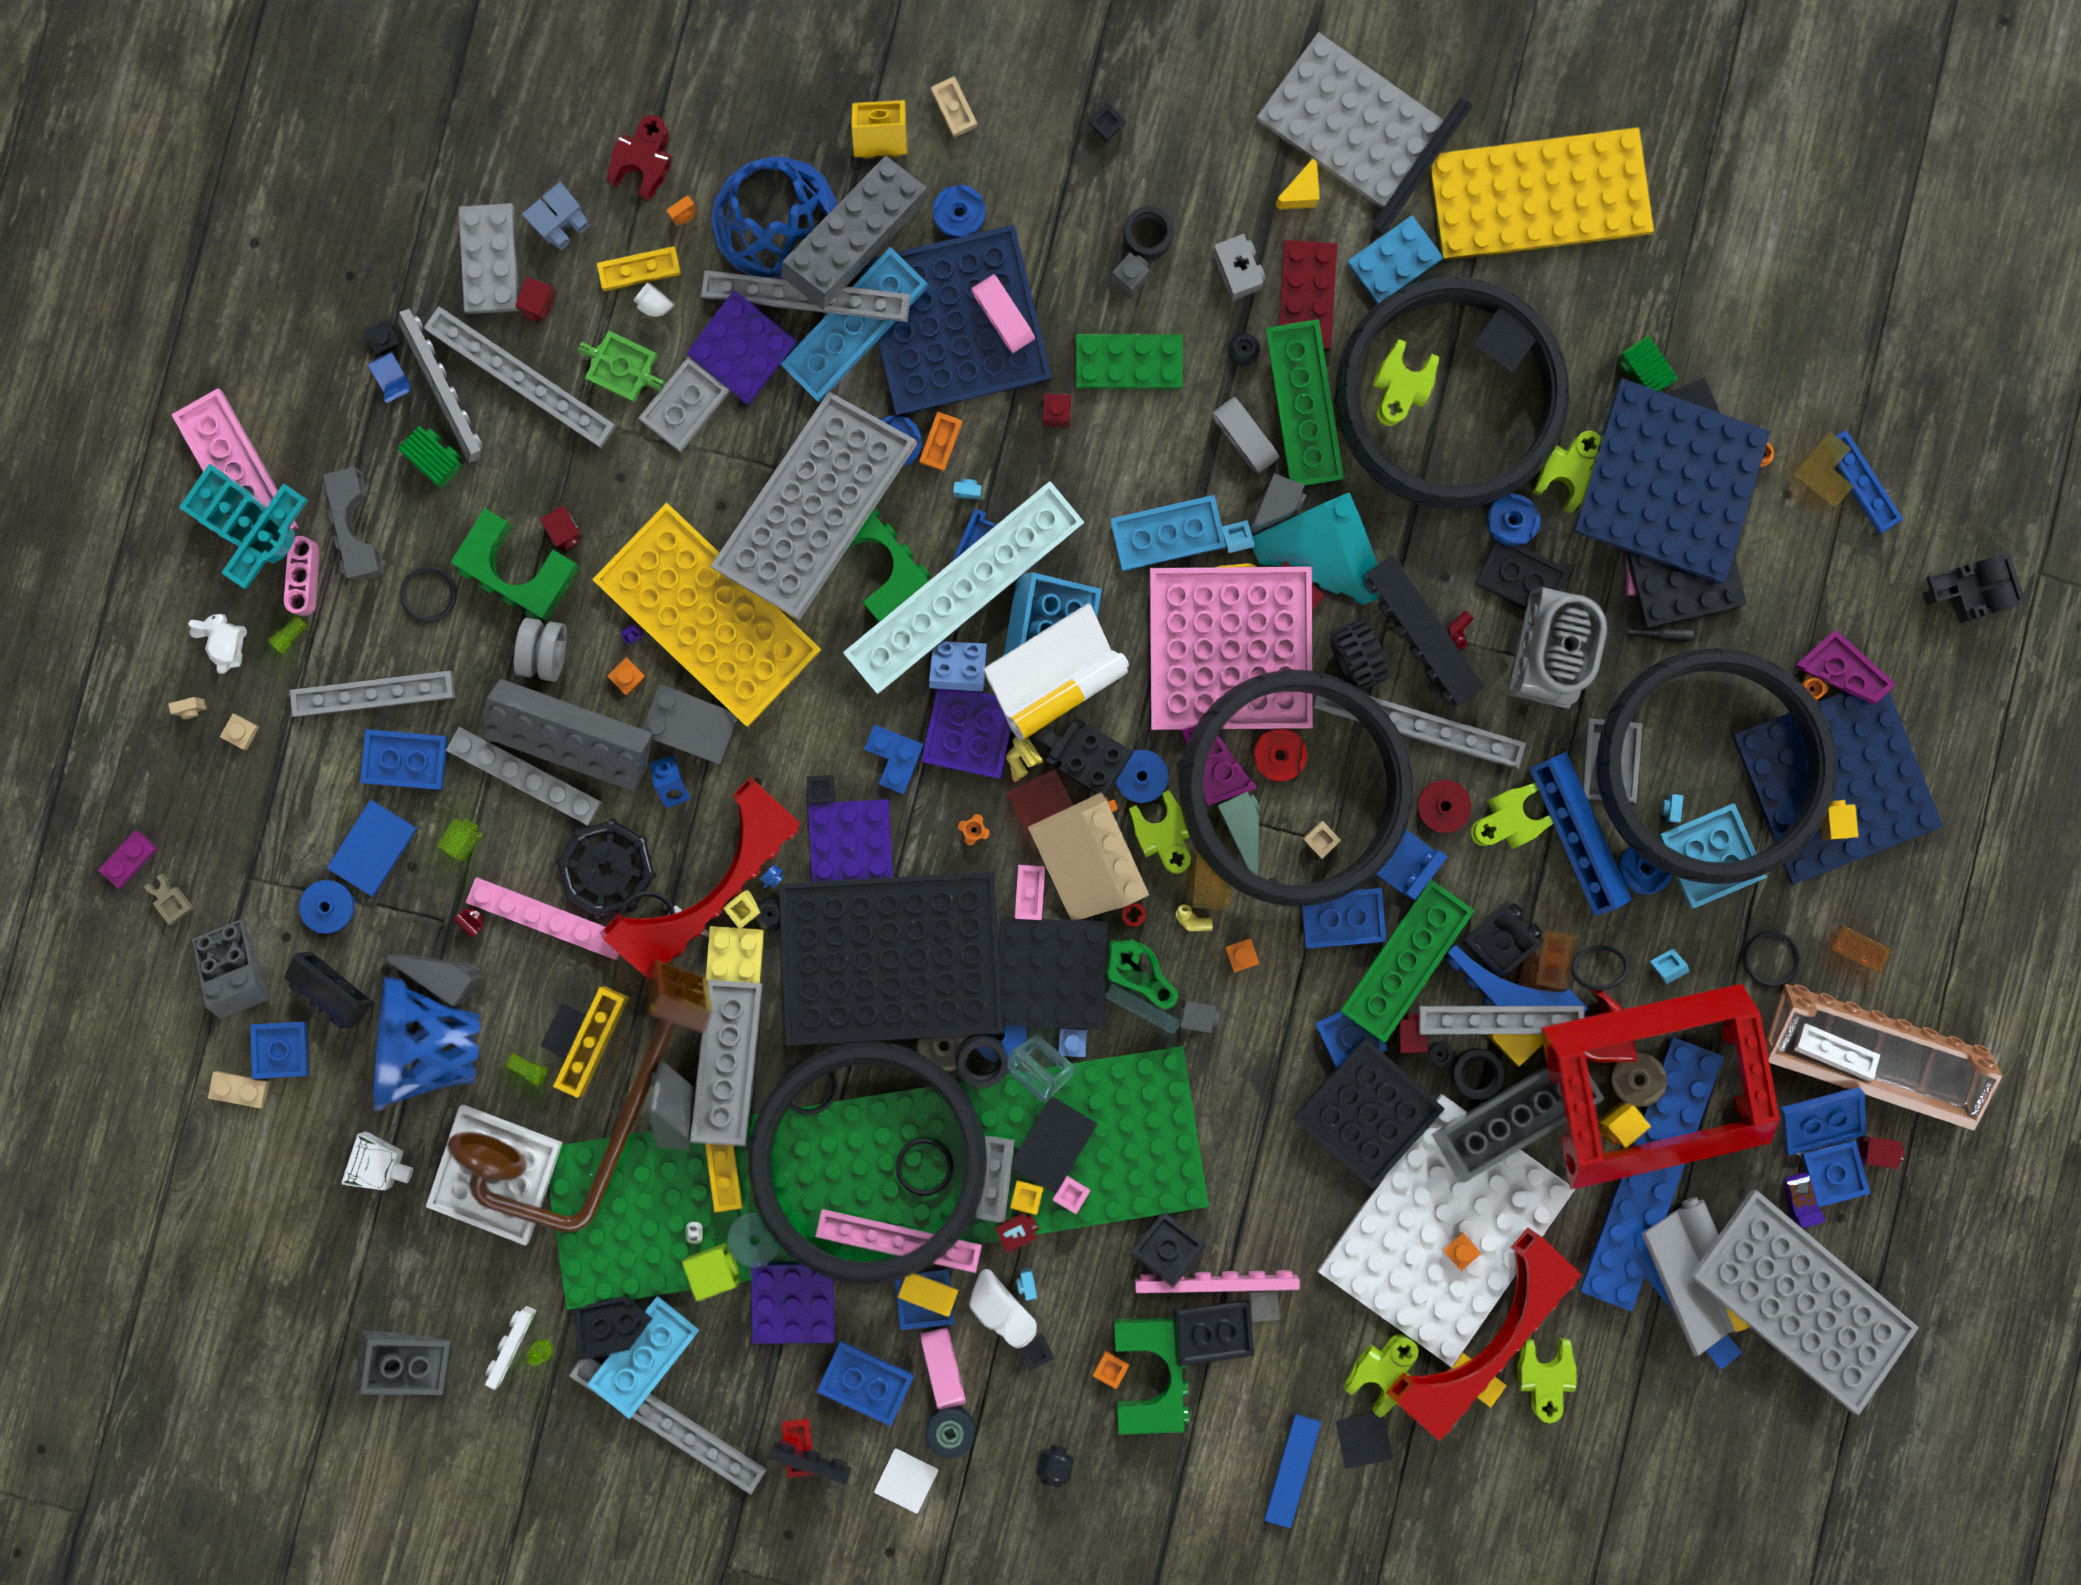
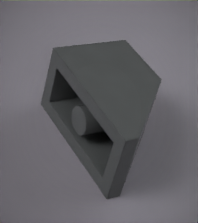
M1183 999L1178 1026L1211 1033L1212 1027L1217 1028L1220 1012H1216L1217 1006Z

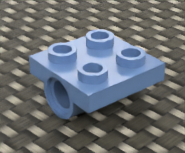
M940 642L932 649L929 688L983 691L985 683L983 669L986 666L987 644Z

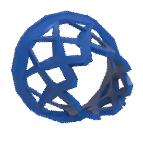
M769 157L747 163L726 180L715 199L712 211V226L719 250L734 269L745 275L783 279L781 267L783 260L790 254L796 240L805 239L815 229L812 217L815 208L819 206L826 217L837 206L836 199L825 177L808 163L785 157ZM760 169L782 170L794 180L793 184L800 203L793 205L790 210L788 224L776 221L770 223L763 231L750 218L742 219L736 197L738 187L743 180ZM800 176L804 177V178H805L808 182H810L815 188H817V189H818L817 193H815V192L801 179ZM803 188L813 196L809 201ZM729 198L727 214L725 217L723 216V208ZM731 211H733L734 220H730ZM805 214L808 217L810 229H798L799 215ZM730 229L740 234L746 249L735 251L731 246ZM747 229L758 239L748 245L744 236ZM776 233L788 236L783 250L771 242ZM768 249L780 257L773 268H767L762 266L755 253ZM750 255L754 263L746 260L743 257Z
M384 978L375 1059L374 1110H382L384 1106L431 1090L474 1083L476 1069L473 1068L471 1061L478 1059L479 1046L474 1044V1038L470 1036L480 1032V1022L477 1021L479 1020V1014L451 1008L406 989L402 979ZM414 999H418L420 1002H422V1003H423L424 1005H426V1006H422L420 1003H418V1002L415 1001ZM441 1017L452 1019L454 1022H447ZM418 1020L424 1028L416 1033L405 1027V1023ZM450 1043L457 1045V1047L448 1051L441 1049ZM417 1058L420 1060L410 1070L403 1068Z

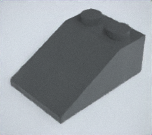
M659 684L643 730L653 733V740L721 765L738 718L729 710Z
M406 954L388 955L386 958L388 962L451 1006L465 1005L484 979L483 976L478 974L480 969L470 962L464 964L462 962Z
M362 1331L354 1385L360 1394L443 1395L450 1341L389 1331Z

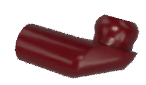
M1465 610L1447 629L1448 635L1459 650L1467 647L1468 641L1465 640L1464 629L1474 620Z

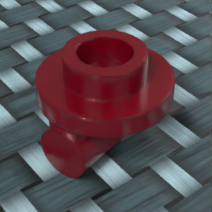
M464 908L453 919L471 938L484 927L483 917L475 909Z

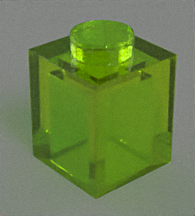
M465 817L463 820L453 819L436 846L457 860L466 861L482 833L476 830L477 824Z

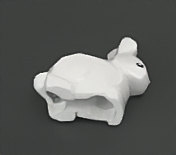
M224 614L212 615L204 622L190 620L188 625L191 637H208L205 650L209 659L217 666L216 670L218 673L224 674L230 668L241 665L243 637L247 634L244 626L228 624Z

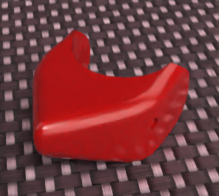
M1589 990L1599 1003L1600 1014L1623 1009L1604 991ZM1634 1040L1584 1051L1586 1059L1595 1062H1636L1638 1060Z

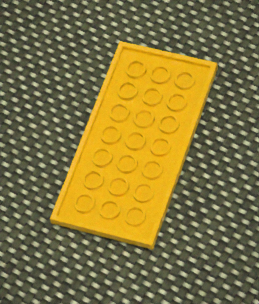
M1639 128L1445 152L1439 154L1429 169L1440 249L1443 256L1442 261L1649 235L1654 232Z
M666 502L592 580L743 724L749 727L822 650L777 607L714 571L711 565L719 552Z

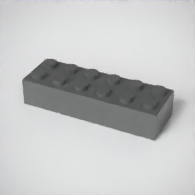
M885 156L783 260L782 278L824 310L924 205L927 187Z
M503 679L498 681L487 697L483 738L631 791H635L646 772L653 735L651 732Z
M1546 1065L1431 1134L1458 1181H1469L1564 1124L1566 1117L1560 1085L1550 1081L1548 1066ZM1589 1074L1592 1096L1595 1105L1600 1101L1604 1100V1098Z

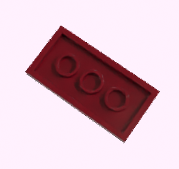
M1284 240L1279 326L1319 319L1323 349L1331 350L1338 243Z

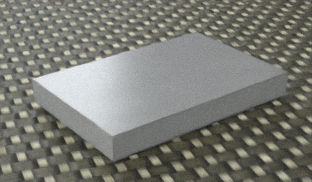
M687 357L638 419L681 453L731 391Z
M1590 718L1587 719L1582 788L1587 799L1602 801L1597 782L1596 758L1600 734L1605 720ZM1630 722L1623 743L1621 762L1627 797L1630 803L1634 804L1637 802L1643 723Z

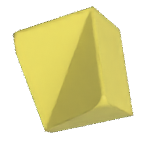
M749 890L743 891L723 907L739 929L745 927L761 913Z

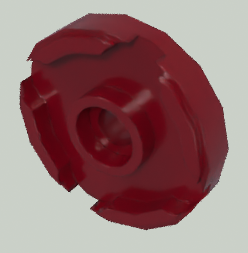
M1439 780L1430 783L1423 789L1417 800V812L1419 819L1430 830L1438 833H1449L1458 830L1466 824L1471 814V801L1469 794L1460 784L1450 780ZM1443 801L1449 804L1447 811H1443L1440 807Z

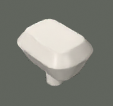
M690 1222L686 1225V1240L688 1243L698 1244L702 1241V1225L700 1223Z

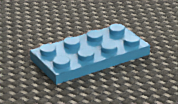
M1215 495L1110 519L1122 572L1227 547Z

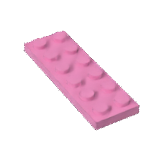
M216 389L171 414L203 472L209 464H212L242 485L264 504L269 505L278 490L222 390ZM295 521L291 525L293 530L299 528Z

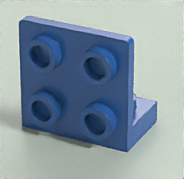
M1406 829L1395 853L1377 875L1408 899L1415 900L1448 856L1440 850L1434 851Z

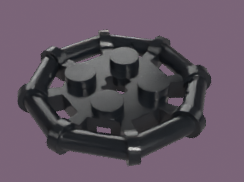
M612 818L607 822L574 829L572 838L555 863L559 868L565 900L571 901L595 915L596 919H602L604 916L619 913L629 897L646 891L653 878H656L647 846L648 839L645 836L641 837ZM607 833V841L592 844L588 838ZM616 834L632 843L631 846L626 849L615 843ZM582 843L586 850L579 862L571 860ZM638 851L642 870H635L631 854ZM609 861L612 863L610 868L613 872L612 874L606 873L603 876L601 874L602 870L599 867L601 864H606ZM570 868H578V877L581 880V884L574 887ZM634 876L641 877L632 894H630L626 889ZM588 889L598 895L597 903L582 896L581 893ZM620 893L624 899L623 901L606 905L607 896ZM641 898L633 901L627 910H636Z

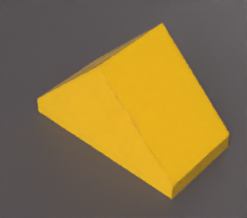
M1314 159L1308 163L1278 197L1275 205L1278 209L1317 207L1319 202L1317 162Z
M1488 1034V1038L1516 1066H1520L1543 1044L1542 1034Z

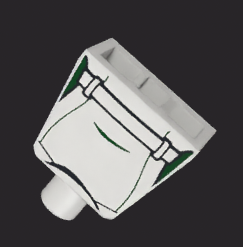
M362 1132L357 1135L341 1184L387 1190L393 1186L394 1180L408 1183L411 1179L413 1168L400 1164L403 1156L401 1149L371 1133Z

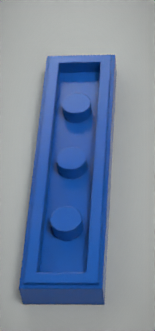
M1846 430L1821 445L1878 535L1904 520Z
M1294 1413L1265 1512V1521L1291 1528L1321 1421Z

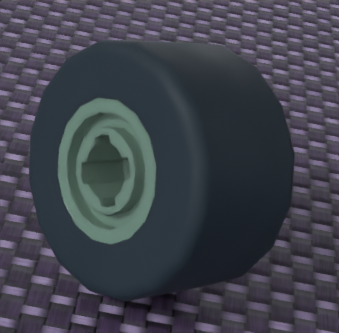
M959 1406L942 1410L937 1409L931 1414L927 1422L926 1440L928 1446L935 1454L942 1458L953 1459L962 1456L970 1449L974 1441L975 1425L973 1418L967 1410Z

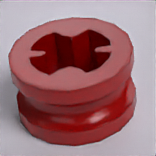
M1131 903L1123 908L1121 918L1127 926L1137 927L1144 922L1146 912L1142 905ZM1132 907L1137 908L1136 912L1138 910L1141 912L1137 922H1130L1131 918L1128 920L1126 914L1130 913V908Z

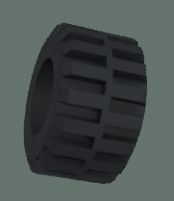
M1360 618L1330 632L1331 649L1346 682L1364 691L1389 679V668L1382 647L1373 630L1364 620Z

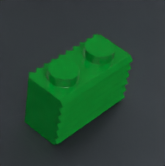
M1649 335L1617 357L1620 371L1625 376L1629 375L1636 384L1661 392L1678 380V376L1672 370V367L1669 366L1666 358L1660 353V350Z
M418 426L397 450L442 489L463 467L458 461L461 456L450 446L445 449L438 442L442 438L431 428L425 431Z

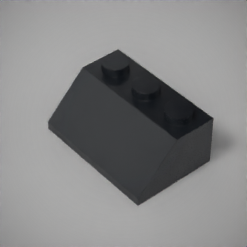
M300 952L295 953L284 976L290 982L289 988L299 995L303 993L310 999L309 1004L320 1012L324 1010L331 1016L330 1021L341 1029L344 1027L346 1029L354 1028L374 1004L369 997L315 953Z

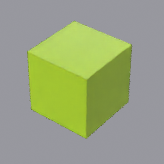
M727 1242L688 1256L683 1261L696 1301L735 1288L740 1282L738 1265L733 1253H730Z

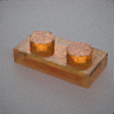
M1840 925L1829 947V950L1877 974H1881L1892 949L1844 925Z

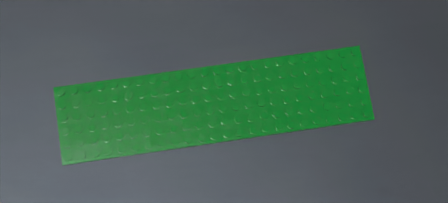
M1183 1045L1007 1073L999 1083L988 1088H976L968 1085L965 1081H957L970 1098L977 1112L984 1137L993 1136L1014 1140L1012 1159L1051 1095L1098 1123L1067 1176L1089 1188V1194L1077 1214L1055 1202L1053 1200L1055 1194L1043 1187L1037 1215L1026 1212L1027 1216L1033 1215L1039 1230L1035 1231L1036 1235L1209 1207ZM932 1086L833 1101L826 1110L814 1115L799 1114L788 1108L778 1126L774 1139L771 1160L772 1179L784 1214L794 1228L811 1244L833 1256L852 1261L869 1262L899 1257V1255L816 1237L822 1209L935 1234L953 1211L962 1188L965 1173L964 1143L952 1110ZM824 1103L800 1106V1108L815 1109ZM759 1113L750 1114L747 1146H735L743 1204L741 1209L721 1212L714 1211L705 1144L691 1142L690 1150L657 1148L656 1138L652 1137V1130L631 1133L629 1135L597 1214L591 1223L582 1230L571 1233L555 1230L567 1310L582 1308L588 1304L622 1296L632 1300L692 1290L683 1261L688 1256L726 1242L730 1253H733L736 1259L740 1282L751 1280L752 1262L796 1261L770 1235L757 1212L752 1198L748 1175V1153L752 1131ZM611 1137L562 1144L548 1185L552 1212L564 1216H572L580 1211ZM920 1138H930L943 1144L949 1151L953 1161V1173L948 1184L938 1193L929 1196L916 1195L906 1190L901 1185L896 1173V1161L901 1149L909 1142ZM915 1145L903 1157L901 1163L903 1177L910 1186L916 1189H933L946 1177V1157L934 1145ZM1012 1167L1005 1220L1023 1212L1010 1208L1017 1180L1041 1186ZM975 1213L972 1222L959 1240L976 1244L1000 1241L995 1229V1225L1000 1222L978 1219ZM690 1222H698L702 1225V1241L698 1244H690L686 1240V1225Z

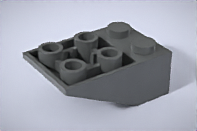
M243 919L192 939L205 1007L219 1019L226 1018L271 999L266 975Z
M659 1061L658 1072L653 1071L651 1087L654 1088V1094L649 1096L647 1101V1113H650L649 1125H652V1137L656 1138L657 1148L690 1150L696 1089L665 1062Z

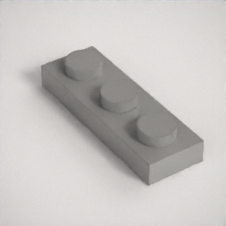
M985 1136L987 1174L976 1218L1005 1222L1014 1140Z

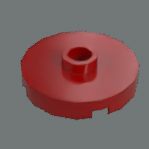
M1285 728L1272 729L1264 733L1256 742L1253 750L1254 764L1258 772L1266 779L1275 782L1288 781L1296 777L1304 769L1307 760L1306 746L1295 732ZM1280 750L1284 753L1283 760L1275 758L1276 751Z

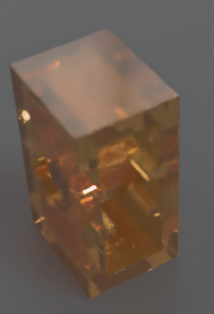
M1554 930L1545 931L1536 984L1559 989L1568 988L1577 935Z

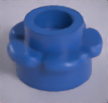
M773 864L760 877V880L765 884L763 887L766 888L769 885L773 889L784 878L780 874L783 869H779Z

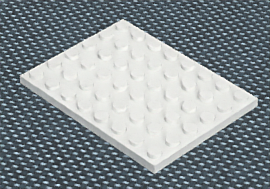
M1440 1094L1436 1101L1445 1108L1444 1111L1377 1184L1317 1271L1452 1367L1516 1275L1515 1252L1510 1247L1527 1227L1543 1237L1575 1189H1570L1568 1183L1521 1150L1469 1181L1459 1182L1431 1134L1467 1112ZM1461 1232L1482 1253L1463 1271H1460L1442 1250Z

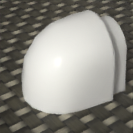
M646 283L634 299V302L638 304L637 308L641 312L653 317L665 315L674 306L664 294L650 283Z

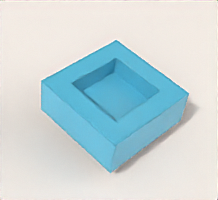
M961 479V482H955L954 497L981 500L982 486L977 485L975 480Z
M1248 520L1222 527L1228 553L1255 547Z
M1667 795V800L1662 801L1661 816H1665L1664 822H1681L1683 795Z
M1674 948L1650 961L1652 969L1666 985L1689 972L1688 965Z
M1032 1268L1022 1269L1021 1277L1017 1278L1019 1293H1025L1026 1301L1037 1299Z

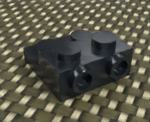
M1507 901L1503 902L1489 914L1485 921L1464 939L1501 979L1543 943V938L1541 937L1543 935L1542 930L1534 922L1528 924L1522 917L1524 915L1523 910L1516 903L1513 902L1510 905Z

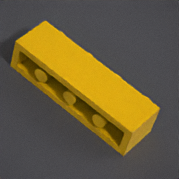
M606 986L599 987L553 1087L577 1098L585 1095L630 997Z

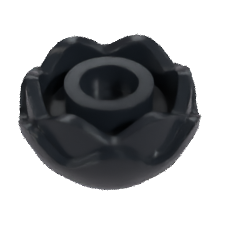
M1238 333L1228 342V357L1240 366L1249 365L1256 361L1260 355L1259 341L1250 333Z
M768 897L758 902L757 906L761 913L754 918L756 925L765 931H775L780 928V901ZM768 912L772 913L771 917H768Z

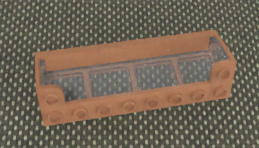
M1785 984L1783 986L1766 1039L1770 1063L1848 1089L1860 1087L1866 1095L1971 1130H1975L2002 1078V1074L1990 1050L1982 1045L1975 1044L1972 1046L1955 1036L1945 1037L1939 1035L1931 1028L1923 1027L1921 1029L1904 1019L1894 1020L1888 1018L1882 1012L1876 1010L1870 1012L1861 1009L1860 1006L1853 1002L1843 1003L1835 1000L1834 997L1828 994L1820 993L1819 995L1810 992L1806 987L1798 984L1794 986ZM1806 1023L1879 1054L1880 1057L1874 1079L1868 1082L1795 1051L1794 1047L1800 1026Z

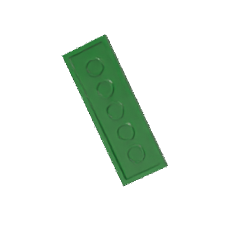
M1319 319L1265 328L1288 478L1304 486L1343 480V469Z
M1430 879L1339 1012L1376 1039L1385 1043L1475 910Z

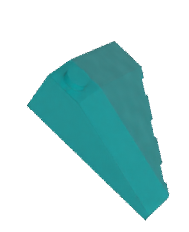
M1350 493L1325 502L1253 536L1255 547H1252L1258 564L1269 567V564L1280 567L1287 561L1292 567H1312V581L1320 584L1319 588L1336 595H1339V592L1354 597V602L1361 605L1378 599L1375 594L1371 595L1362 583L1364 581L1362 574L1376 565L1377 562Z

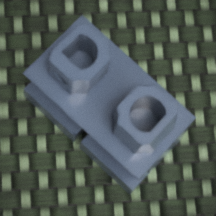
M560 181L542 196L557 216L550 211L541 199L535 202L522 215L548 244L552 243L559 250H562L570 243V239L564 233L565 230L572 226L580 234L590 225L580 205Z

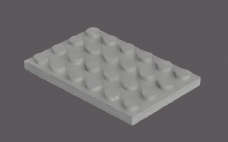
M1319 32L1256 119L1381 209L1387 204L1444 121Z

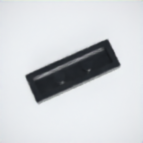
M774 1441L768 1459L847 1485L852 1467L847 1466V1462L837 1458H832V1460L822 1458V1455L814 1450L807 1449L804 1452L795 1449L796 1446L787 1441H780V1443Z

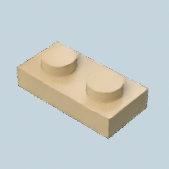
M955 76L931 87V92L954 138L978 127Z
M215 1071L212 1075L208 1099L264 1108L269 1081Z

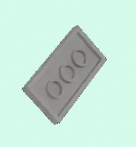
M513 204L459 207L464 312L466 314L519 311L515 307L519 297Z

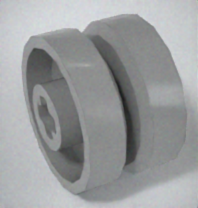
M525 618L521 623L516 639L514 652L515 674L532 678L538 673L541 680L556 682L562 671L566 653V626L562 623L549 622L544 627L542 621L538 619Z

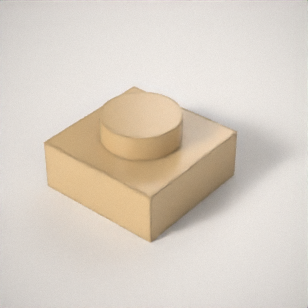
M197 697L169 703L171 714L181 716L182 719L196 717L199 711L206 710L204 699Z
M232 714L220 737L243 750H247L259 726L237 714Z
M1320 821L1301 839L1319 859L1324 858L1341 841L1324 821Z

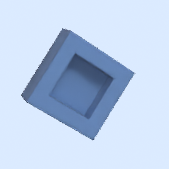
M1060 1028L1058 1056L1085 1057L1087 1030Z

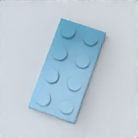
M659 1296L655 1298L645 1311L653 1319L629 1351L611 1354L587 1384L629 1419L700 1331L699 1328Z

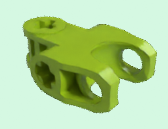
M1400 339L1395 342L1388 356L1380 364L1372 384L1373 387L1384 391L1376 409V417L1385 426H1394L1404 419L1408 414L1411 404L1423 408L1434 386L1439 357L1432 354L1425 361L1421 371L1413 372L1408 370L1402 360L1406 342ZM1391 405L1394 406L1393 411L1396 413L1393 416L1390 414L1391 410L1388 408Z
M1585 431L1572 441L1567 451L1558 445L1555 446L1552 455L1542 469H1540L1533 493L1539 496L1546 490L1551 481H1562L1568 486L1570 491L1569 499L1563 511L1568 514L1573 513L1582 502L1601 439L1600 435L1594 431ZM1586 441L1590 443L1588 451L1584 450L1585 445L1583 443Z
M1536 782L1521 788L1505 791L1486 801L1492 813L1472 825L1470 836L1474 843L1479 846H1487L1506 838L1510 848L1514 849L1536 838L1542 831L1551 826L1553 821L1550 815L1538 820H1531L1524 814L1523 803L1525 799L1539 790ZM1484 828H1490L1491 832L1488 833V836L1483 837L1481 832L1484 831Z
M1168 790L1161 794L1167 814L1166 818L1160 823L1154 824L1146 821L1137 806L1129 808V812L1133 821L1135 836L1145 857L1158 852L1164 867L1169 872L1178 874L1185 871L1190 865V853L1183 841L1190 838L1184 823L1181 807ZM1172 853L1184 857L1181 861V867L1170 863V860L1173 858Z
M1404 1333L1393 1335L1381 1351L1370 1344L1355 1361L1343 1388L1352 1395L1364 1383L1375 1382L1381 1386V1394L1374 1403L1372 1410L1381 1418L1397 1404L1385 1392L1403 1372L1408 1376H1412L1407 1371L1418 1357L1417 1345ZM1398 1347H1406L1408 1351L1406 1353L1399 1352Z
M1527 1338L1520 1350L1517 1362L1518 1389L1520 1392H1531V1409L1533 1413L1547 1423H1554L1563 1415V1392L1576 1391L1577 1371L1571 1341L1568 1338H1559L1556 1357L1551 1362L1545 1364L1538 1362L1535 1354L1534 1340ZM1548 1401L1552 1404V1407L1547 1408V1412H1545L1542 1406H1546Z

